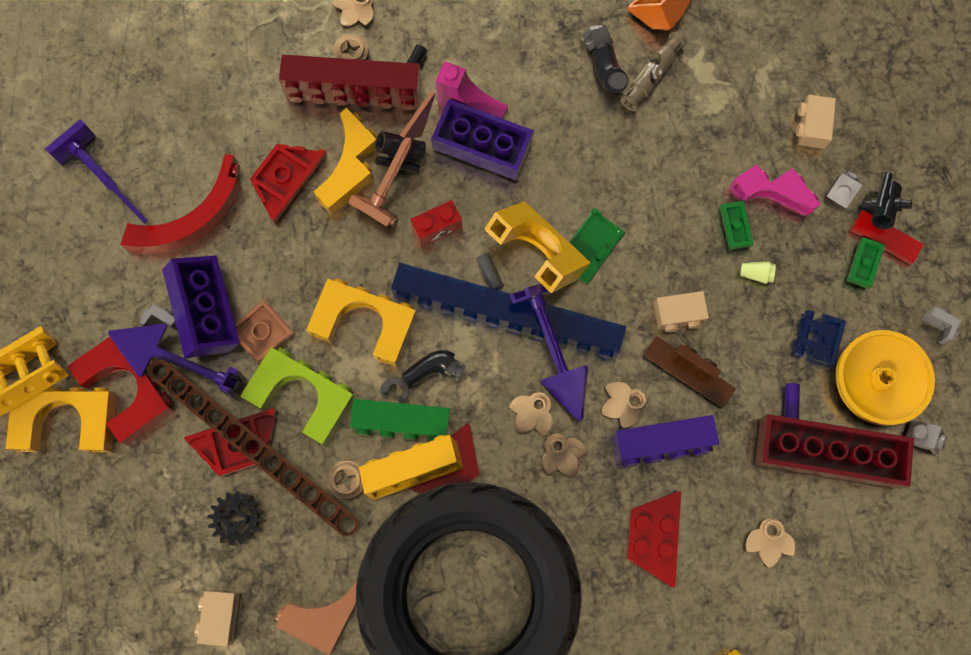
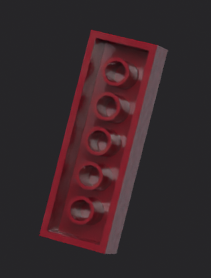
M282 54L279 82L286 99L292 102L312 101L315 104L329 102L340 106L356 104L360 107L374 105L385 109L401 107L404 110H413L420 107L422 81L420 65L418 63Z
M767 414L760 418L755 465L901 489L911 487L914 438Z

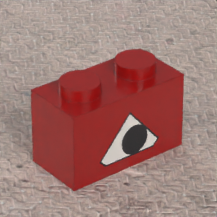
M453 200L410 219L411 227L421 247L463 228L462 218Z

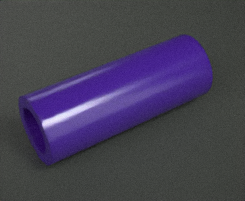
M786 383L784 417L799 419L800 384Z

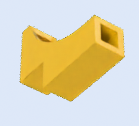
M347 108L340 113L345 130V144L341 159L330 177L313 191L316 199L331 215L345 205L352 195L358 194L373 181L371 176L372 169L364 160L376 151L377 135L371 128L366 129L362 125L363 121L356 112L352 114Z

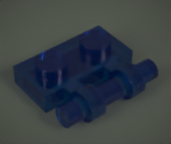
M805 310L804 317L800 319L799 323L801 327L799 336L794 341V355L803 357L805 349L811 350L810 360L834 366L846 321L826 314H822L820 320L815 321L813 320L815 312ZM810 329L816 331L814 341L808 340Z

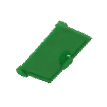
M592 208L589 216L569 241L571 245L591 262L579 278L586 285L589 284L625 234V231L602 216L603 213L595 208Z

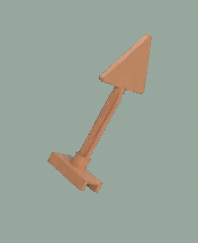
M430 91L401 132L400 136L405 139L401 143L377 192H374L371 199L361 193L354 194L348 202L385 226H388L390 223L395 224L398 218L396 214L384 208L383 205L387 199L386 195L412 146L413 139L421 137L424 132L436 94L433 91Z

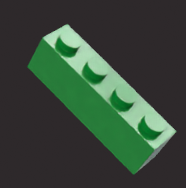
M353 399L350 428L356 431V435L370 436V432L380 433L379 437L394 438L395 434L404 435L403 439L417 441L418 437H425L430 442L439 435H448L450 408Z

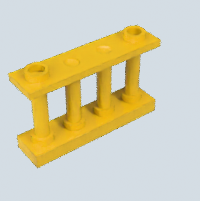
M42 326L0 350V417L68 376V373L55 360L51 361L47 350L57 344L55 339ZM38 356L42 367L29 374L26 363ZM17 369L20 380L8 387L5 375Z

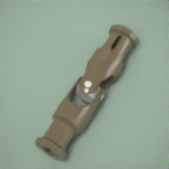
M675 31L669 34L667 42L659 47L649 63L631 84L629 92L622 96L620 101L624 107L630 111L638 109V104L641 100L649 95L665 71L674 62L678 51L685 47L687 41L683 35Z

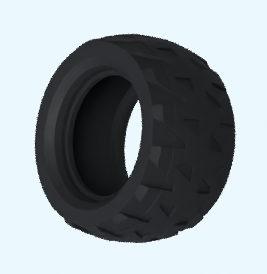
M470 482L446 484L420 493L403 503L382 523L371 539L364 559L361 562L356 583L357 621L363 642L370 653L369 655H444L428 645L415 629L407 606V585L413 566L424 550L438 539L461 531L487 533L507 543L523 561L530 578L532 602L525 626L509 646L494 655H568L579 625L582 604L580 576L573 552L566 538L552 519L530 500L509 489L492 484Z

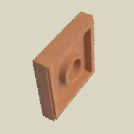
M264 299L235 323L240 344L258 365L261 364L271 347L278 350L295 335Z

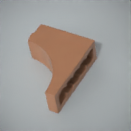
M357 580L341 599L328 606L308 608L294 603H288L287 606L283 605L276 616V620H278L276 627L328 655L332 654L357 606Z

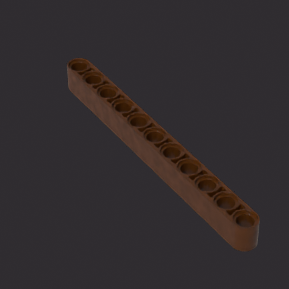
M155 360L150 364L148 374L152 380L339 534L353 536L359 532L361 523L355 514L178 369L164 360ZM162 367H166L167 373L159 378L158 371ZM184 381V390L180 393H177V384ZM202 396L204 399L202 406L195 408V399ZM221 411V421L213 423L212 417L214 413ZM239 426L241 433L237 438L233 439L231 437V430ZM258 441L260 445L258 452L251 454L249 452L250 444ZM276 456L278 458V465L275 469L270 470L267 465L268 460ZM290 472L297 474V481L293 485H288L286 482V476ZM309 487H314L316 489V497L308 501L305 498V491ZM332 502L336 509L334 514L328 517L324 514L323 509L327 503ZM346 518L354 520L355 527L351 532L344 531L342 523Z

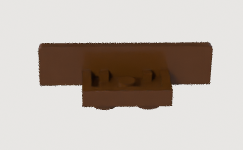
M656 336L644 353L646 358L721 408L725 407L736 390L735 387L718 377L721 370L717 368L715 362L708 358L704 360L697 355V351L688 345L683 346L680 344L677 348H674Z

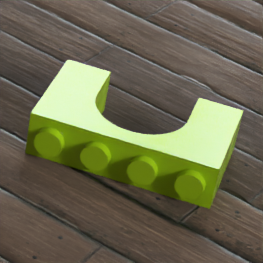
M271 347L240 397L265 411L278 390L287 382L305 380L312 383L317 390L318 403L302 433L326 447L352 405L353 399H355V396L351 393L353 389L341 382L339 385L331 382L332 377L322 371H319L317 374L310 370L312 366L301 359L296 362L290 358L292 354L286 350L279 348L277 351Z

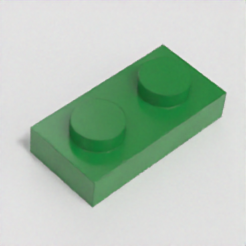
M744 201L721 204L719 208L729 250L752 247L754 242Z
M862 237L859 240L847 282L870 289L873 285L885 245Z

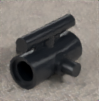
M380 131L376 138L375 148L378 153L387 154L388 158L377 156L375 164L390 167L405 138L398 134ZM413 139L412 146L400 170L415 173L420 171V164L411 163L409 160L421 161L426 152L424 140Z
M890 172L883 174L877 198L862 202L863 210H872V224L879 229L892 228L895 224L897 212L902 211V209H912V200L902 199V186L898 182L892 181L893 175Z

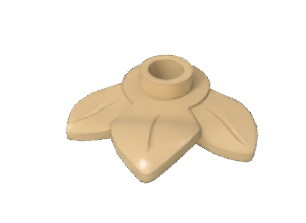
M333 0L332 5L342 10V26H352L358 21L363 25H367L374 16L371 7L373 0H366L365 2H359L360 0Z
M624 382L607 384L605 388L611 398L604 404L601 413L609 418H619L622 428L633 426L638 421L639 412L644 410L647 405V396L639 389H631ZM632 397L638 398V405H633L631 403Z
M536 392L530 397L521 395L511 402L509 408L513 412L518 413L515 418L517 433H525L535 428L542 437L548 434L553 418L549 412L551 400L547 394ZM541 400L543 408H536L535 401Z
M559 433L551 434L545 440L546 452L542 458V467L547 475L553 474L558 469L565 476L575 477L579 468L577 458L587 455V448L576 438L567 439ZM559 441L561 443V447L558 450H555L554 443Z
M767 518L762 521L759 529L749 533L745 548L747 552L758 551L762 562L771 568L778 562L782 553L790 556L794 555L795 542L785 532L784 525L780 520ZM770 525L775 528V533L773 535L768 533V527Z

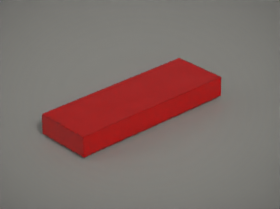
M862 210L849 231L861 238L864 237L885 245L884 251L912 265L924 244L894 227L890 229L876 228L872 224L873 215Z

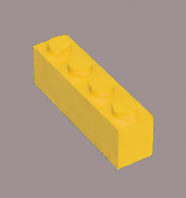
M439 435L433 441L414 444L411 446V449L392 452L388 457L369 460L366 465L359 467L364 494L372 500L464 469L457 442L450 435Z

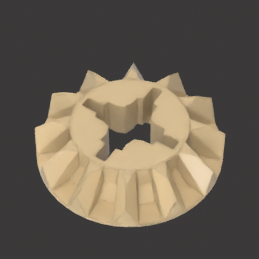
M345 34L335 42L333 54L335 58L365 60L367 55H369L368 44L363 37L357 34ZM348 45L355 50L354 57L347 53Z
M340 461L331 467L327 474L326 482L332 495L339 499L347 500L355 498L362 492L363 485L359 471L360 466L357 463ZM342 471L348 477L356 476L350 481V490L345 484L337 485V483L343 480Z

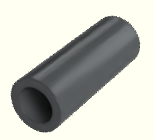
M484 253L478 256L477 261L491 292L502 289L504 285L490 254Z

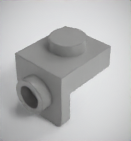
M850 170L847 173L841 171L826 197L847 208L863 185L859 181L861 177Z
M152 304L141 316L140 325L142 326L155 325L160 320L177 331L173 311L167 307L165 310H162Z
M934 307L925 312L922 318L923 321L943 331L938 340V343L942 345L949 341H954L960 332L958 326L961 320L950 315V312L944 308Z
M912 419L906 437L914 438V446L931 450L934 455H938L939 450L945 448L947 436H945L941 426Z

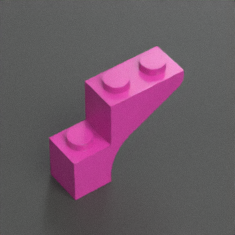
M756 164L736 177L730 185L738 199L744 201V203L754 198L765 197L803 215H810L821 205L818 202L817 195L808 189L803 177L796 173L793 168L770 182L767 173Z

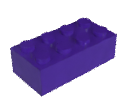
M448 99L431 138L432 149L517 180L532 144L534 130Z
M217 255L171 259L162 269L184 358L231 352L240 344Z
M714 415L618 430L610 436L615 465L622 464V468L637 466L643 460H646V464L661 462L667 456H669L670 460L681 459L684 456H688L691 452H693L694 456L705 455L708 452H712L713 447L720 444Z

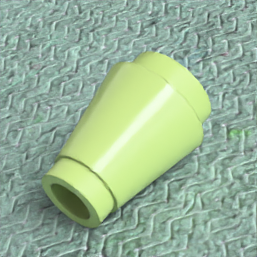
M770 261L742 263L740 276L767 284V282L773 283L776 264H770Z

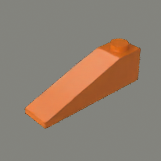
M634 0L627 8L630 13L650 28L669 30L683 16L691 0Z

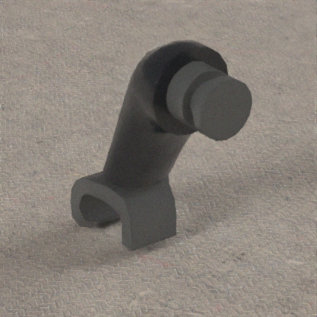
M606 25L591 26L583 34L587 49L589 51L594 50V65L599 82L606 91L620 93L627 87L628 77L618 64L613 45H611L614 44Z
M449 350L433 351L403 372L401 378L391 377L385 380L380 387V394L388 393V388L392 384H398L403 388L398 402L404 403L408 396V387L410 385L414 386L433 374L441 376L444 373L449 376L452 374L454 379L458 380L466 365L462 364L460 366L458 364L459 361L454 358L455 353Z

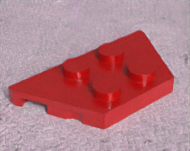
M276 144L251 176L250 181L274 223L278 221L326 157L327 153L325 150L319 149V151L300 146L289 147L284 144Z
M275 408L239 419L271 445L277 413ZM239 426L231 430V437L233 439L237 438L241 433ZM212 428L184 437L185 441L195 449L198 455L220 477L256 465ZM258 441L250 444L249 452L251 454L258 452L260 447Z
M469 423L451 435L457 442L464 469L408 489L420 494L446 484L471 482L480 475Z
M679 491L630 510L626 559L666 583L669 587H675L681 506V492Z

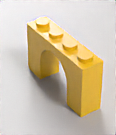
M525 201L495 212L484 229L500 245L514 239H521L537 246L547 256L548 260L545 261L537 272L535 278L550 293L578 280L591 263Z
M327 278L306 329L308 334L332 343L339 323L348 311L358 307L373 309L383 320L382 332L373 356L376 360L397 367L417 317L416 310L413 309L414 307L405 302H400V304L394 303L390 297L383 294L378 296L369 294L370 291L361 286L356 288L350 287L344 280L335 278L333 281Z
M49 387L9 411L6 449L15 452H40L42 427L46 416L56 407L73 405L81 417L79 450L86 452H112L113 433L106 423L115 417L117 395L108 392L109 389L93 388V392H85L84 388L77 387L69 388V391H61L60 388Z

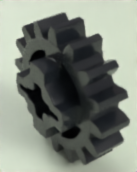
M236 491L233 497L228 492L226 493L225 500L220 497L217 498L218 506L211 505L210 508L214 510V514L208 515L207 518L213 519V523L209 524L208 528H215L216 531L212 534L213 537L221 535L220 543H225L229 539V545L235 546L236 540L240 545L245 544V537L253 540L254 537L251 533L253 531H260L256 524L263 522V519L257 518L262 509H255L258 503L257 500L249 502L251 495L245 494L242 498L241 492ZM230 504L229 509L222 513L223 509ZM244 505L247 506L251 515L246 514ZM236 515L245 518V520L235 522L226 519V517ZM220 522H223L227 527L226 532L222 529ZM249 524L248 528L243 533H241V529L245 525Z

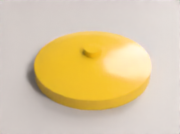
M876 330L859 336L846 346L836 366V384L843 402L856 416L875 425L894 426L916 418L926 409L934 393L935 375L929 357L914 340L895 331Z

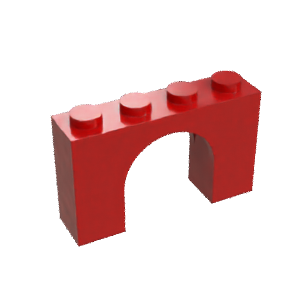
M110 336L67 366L79 385L87 389L116 371H130L134 375L138 387L134 402L126 410L106 423L121 444L129 445L175 412L171 406L174 403L171 397L166 392H161L158 384L150 378L147 370L143 377H139Z

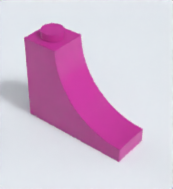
M444 61L436 79L438 105L445 107L448 99L504 119L508 110L507 104L490 97L480 90L470 80L465 68Z

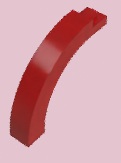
M225 153L214 187L206 199L193 211L177 220L160 225L147 226L127 223L120 245L128 252L164 253L188 246L210 233L229 213L242 187L236 179L240 173V165L235 156Z

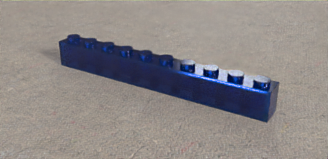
M399 262L391 287L392 294L395 295L396 299L408 302L409 299L414 300L422 307L431 308L432 305L439 307L440 311L447 314L460 313L463 314V318L476 321V318L485 320V324L489 326H506L511 332L521 333L523 331L530 333V336L535 339L544 340L543 330L530 300L513 304L510 293ZM549 304L545 305L560 346H567L569 344L576 346V350L589 353L594 351L599 353V356L602 358H617L627 326Z

